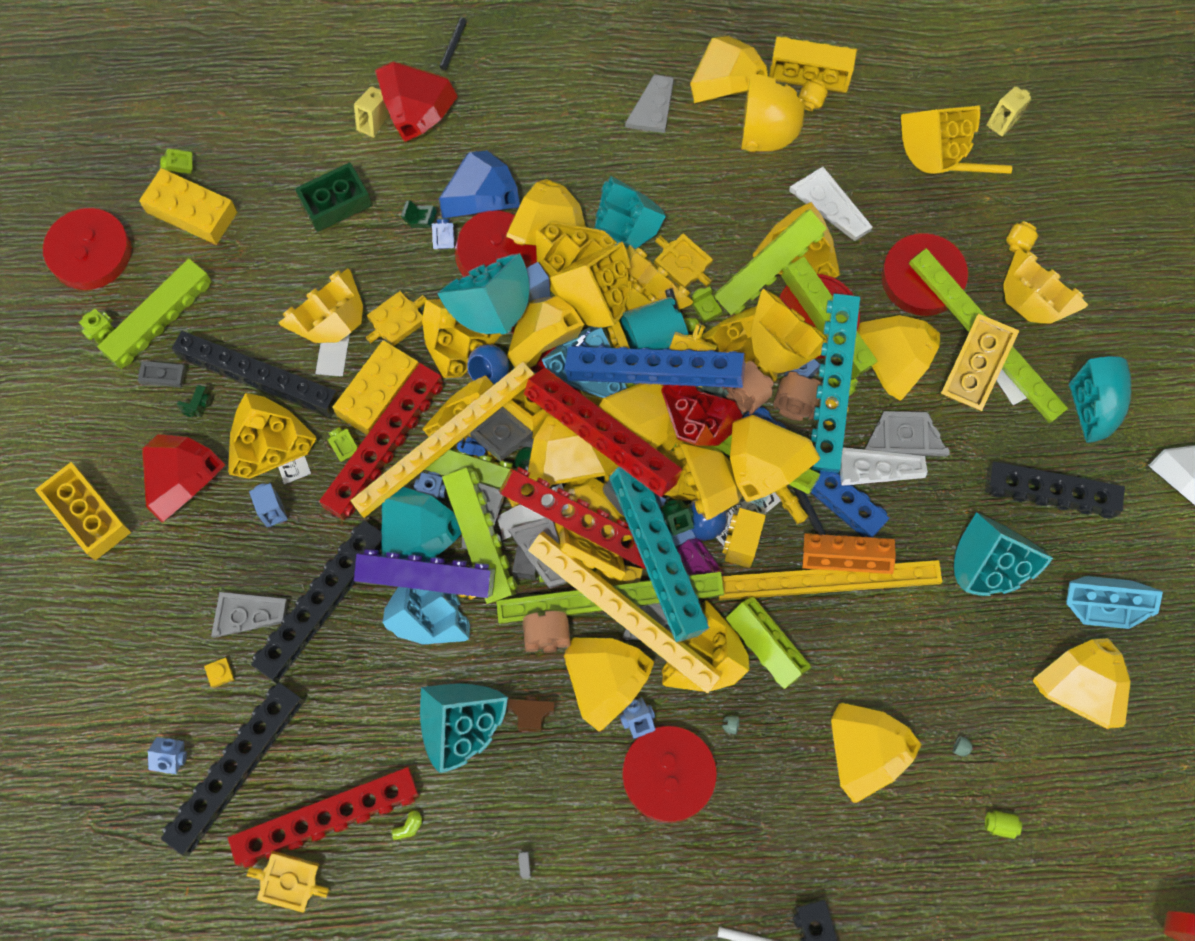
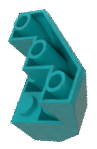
M610 176L609 180L605 181L602 186V195L599 209L596 213L594 229L605 231L617 243L623 241L626 249L629 245L636 249L657 234L666 215L662 208L647 196Z
M402 487L382 503V555H386V552H398L400 557L408 558L409 554L421 555L422 560H430L431 557H436L453 544L462 534L455 514L431 495Z

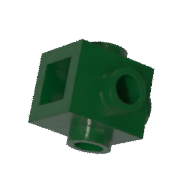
M681 499L671 500L665 506L660 507L667 528L673 536L694 528L691 519L694 517L690 506H686Z

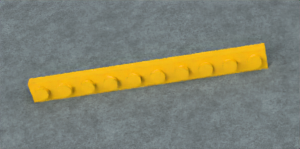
M524 362L519 364L350 501L358 512L365 518L387 498H390L524 390L528 379L534 373Z
M542 531L529 548V552L707 694L723 675L720 671L682 641L676 642L671 632L593 570L584 565L579 559H571L564 555L560 544Z
M939 560L896 563L893 574L814 569L722 576L724 595L718 596V600L935 585L942 583Z

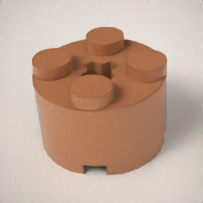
M748 361L745 363L743 388H722L723 390L727 389L729 394L726 397L728 400L735 401L741 412L750 411L749 414H753L771 398V387L774 386V383L770 377L764 376L752 361Z
M789 372L780 381L773 403L774 408L776 409L777 406L782 416L792 420L802 421L803 417H809L808 420L813 419L815 407H818L820 399L816 398L817 386H821L820 381L800 376L796 372Z
M547 611L545 615L538 616V613H533L523 617L526 652H535L543 649L544 653L557 652V647L565 648L571 646L568 618L565 612Z

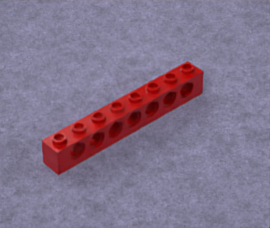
M421 363L418 364L319 500L324 509L343 521L347 517L352 516L356 508L350 500L378 479L382 473L381 469L383 466L391 462L396 448L404 444L409 430H413L416 427L419 416L422 412L425 413L429 409L432 398L441 392L443 388L441 375ZM420 388L426 389L422 394L416 393ZM408 405L414 406V408L410 411L404 410V408ZM395 422L402 423L400 427L392 428ZM381 440H389L386 445H379ZM371 456L377 457L372 463L366 462ZM357 474H364L361 480H354ZM345 491H351V495L348 498H341Z
M543 368L528 379L524 392L526 397L659 497L664 496L677 485L683 470L547 368Z
M520 467L517 470L510 469L499 490L501 495L646 569L632 533L628 529V523L617 519L616 522L609 519L610 514L599 508L595 512L589 508L590 504L580 498L577 501L569 498L570 493L561 488H558L557 491L549 488L551 483L538 477L537 481L530 478V472ZM524 484H532L533 490L530 494L524 495L521 493V488ZM545 494H551L553 497L549 505H543L541 502ZM567 504L572 505L571 514L567 516L562 515V507ZM585 515H591L592 522L587 526L582 525V518ZM605 525H611V533L603 536L601 534L602 528ZM626 535H630V544L622 546L621 539Z
M408 767L227 837L235 865L244 866V869L258 864L257 860L266 857L267 860L270 859L272 851L280 853V851L287 848L290 851L304 846L303 842L312 839V842L325 838V833L334 830L335 833L348 829V824L357 821V824L371 820L370 816L376 813L380 815L390 813L396 805L402 804V807L416 802L415 798L420 795L411 770ZM397 787L398 795L393 799H389L387 797L388 789ZM370 795H374L376 797L375 805L367 808L365 806V799ZM347 804L353 805V813L350 816H344L342 812ZM324 813H330L331 820L327 825H322L320 822V818ZM306 821L308 823V830L304 834H299V824ZM284 830L286 834L284 841L277 843L275 840L277 832ZM257 839H261L263 846L260 851L255 852L253 850V843Z

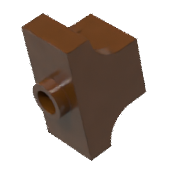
M525 697V700L508 699L507 709L508 712L514 713L518 717V731L542 732L544 719L554 715L555 703L539 701L537 697Z

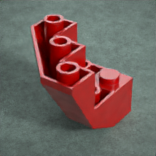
M395 61L375 69L384 103L394 126L404 142L423 134L439 122L458 97L450 80L446 77Z
M663 385L661 389L678 440L697 446H719L732 435L733 422L741 419L743 416L735 401L700 392L695 386Z
M157 434L142 448L146 507L161 522H164L202 489L225 464L211 449L189 437Z

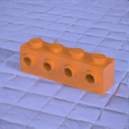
M804 534L803 568L893 574L896 559L895 539Z

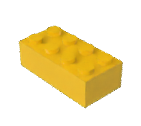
M776 37L769 77L776 79L777 82L801 86L805 82L811 81V79H816L823 82L827 90L847 93L854 69L856 49L813 43L807 40H795L788 37Z
M162 168L139 200L146 213L215 245L218 244L237 214L232 200Z
M978 314L941 395L981 412L1019 330Z
M383 340L332 407L336 416L367 435L419 364L418 361Z
M72 462L35 489L85 553L95 561L131 533L90 481Z

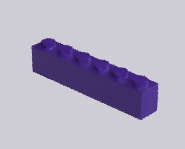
M364 549V552L356 555L354 581L489 598L493 592L495 569L489 568V564L475 563V566L466 565L467 561L453 560V563H446L444 558L431 557L430 560H422L421 555L409 554L408 558L400 557L398 552H386V555L378 554V550Z

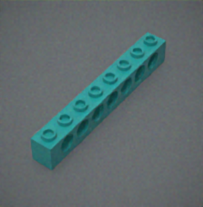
M834 294L832 300L827 302L826 313H830L829 321H825L824 326L827 343L823 342L821 356H825L824 364H820L819 377H822V385L817 386L816 398L820 399L819 407H815L814 420H817V427L812 429L811 442H815L814 447L821 459L812 466L811 470L838 473L841 468L860 297ZM844 315L847 322L839 323L836 320V316ZM841 336L844 339V344H836L833 337ZM831 358H840L842 365L834 366L831 363ZM831 378L837 379L839 387H831L828 384V380ZM827 400H834L837 408L829 409L825 402ZM823 422H832L834 424V430H825L823 427ZM822 443H829L832 451L824 453L820 445Z
M619 467L612 473L609 479L676 642L697 637L709 629L707 618L701 610L698 597L691 586L689 575L681 562V556L674 545L672 534L664 521V515L659 509L655 493Z

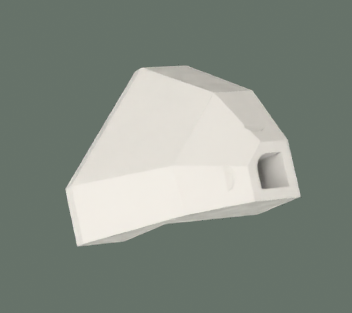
M1195 446L1164 449L1150 463L1149 467L1195 505Z

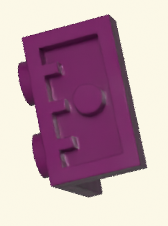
M697 538L688 539L677 549L684 569L689 576L721 572V576L724 574L701 540Z

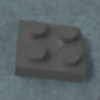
M501 407L471 431L470 436L499 461H502L531 439L533 432L504 407Z

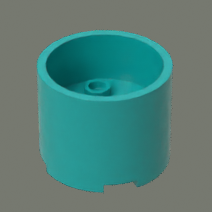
M672 297L623 312V316L620 318L621 325L630 349H669L675 332L688 335L681 312L679 313L673 307L675 300Z

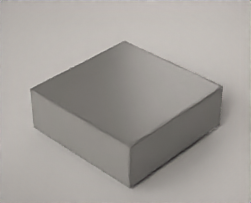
M519 853L520 876L522 879L531 878L529 853Z

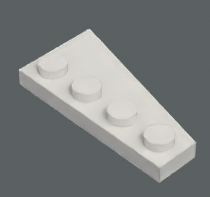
M821 167L790 187L789 191L806 204L812 202L825 219L854 241L872 230L871 224L824 167Z
M843 448L840 468L841 486L925 478L928 472L925 456Z

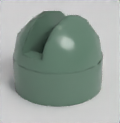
M729 715L725 717L723 722L728 723V725H722L723 730L726 733L737 735L739 716Z
M959 736L952 752L959 756H967L972 752V744L968 739Z

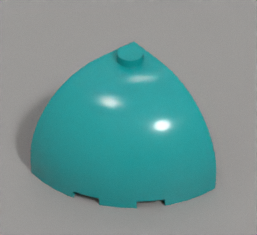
M520 254L496 259V263L490 264L487 267L485 264L468 271L469 276L463 277L460 280L456 278L446 285L437 294L445 308H447V311L459 323L475 332L482 334L500 333L502 335L510 332L512 326L522 317L529 298L528 273Z
M1112 356L1089 359L1069 383L1086 443L1103 440L1120 427L1130 406L1132 389L1130 369L1125 358Z
M976 512L959 541L954 559V573L959 586L968 593L981 596H990V594L999 592L1005 594L1021 588L1020 585L1030 578L1035 579L1053 558L1015 531Z
M443 684L421 687L420 723L423 742L430 762L439 773L465 765L467 763L466 760L477 752L480 754L492 741L491 736L497 726L501 725L504 718L507 696L495 689L472 684Z

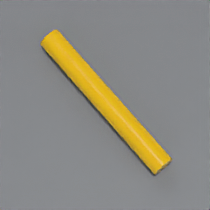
M958 163L957 167L950 170L1011 174L1012 165Z

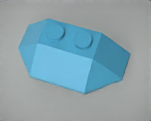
M1085 576L1070 581L1066 603L1085 625L1129 629L1143 622L1151 615L1154 616L1159 613L1163 592L1131 580Z

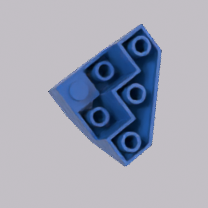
M487 150L467 153L439 197L442 219L520 207L517 185L507 165Z

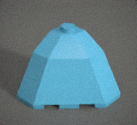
M398 587L385 607L383 617L385 627L397 637L420 644L467 641L470 634V623L467 617H464L458 609V606L461 604L456 594Z

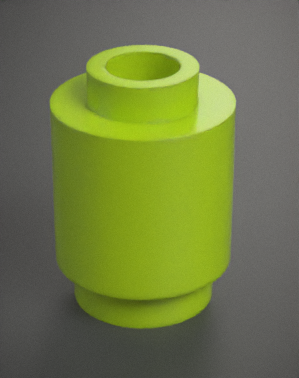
M999 811L988 812L985 818V831H990L992 835L1015 839L1016 835L1021 834L1022 821H1019L1018 815Z

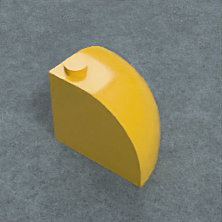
M750 74L744 110L742 150L750 152L774 151L786 147L797 138L803 126L805 107L803 100L797 97V92L787 84L784 86L777 84L776 79L768 76Z
M980 106L901 114L903 144L911 162L918 169L926 173H943L957 167L963 157H967L973 146L971 142L974 133L978 132Z
M623 241L594 252L550 277L558 296L575 309L584 324L592 327H608L619 321L626 310V300L630 298L632 281H628V269L631 267Z

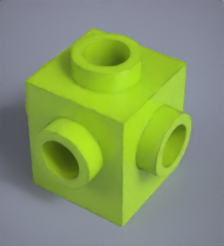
M96 309L86 313L82 320L79 321L80 325L84 328L81 332L90 341L94 339L98 344L115 330L111 325L113 320L105 312L100 314Z

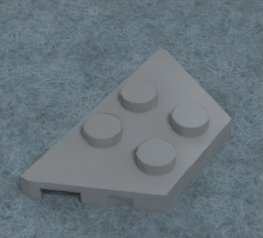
M884 411L865 450L920 456H948L950 454L948 447L945 448L942 443L941 435L937 428L933 426L927 412Z

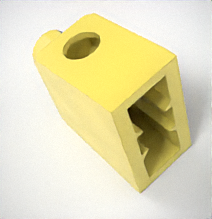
M370 87L354 104L357 130L374 138L389 115L381 90Z
M1014 87L999 101L986 126L1003 137L1022 116L1031 100L1030 93L1025 89L1021 90L1018 87ZM1010 112V114L1005 118L1004 113Z

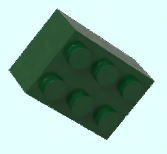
M351 162L294 188L316 232L372 206L369 194Z

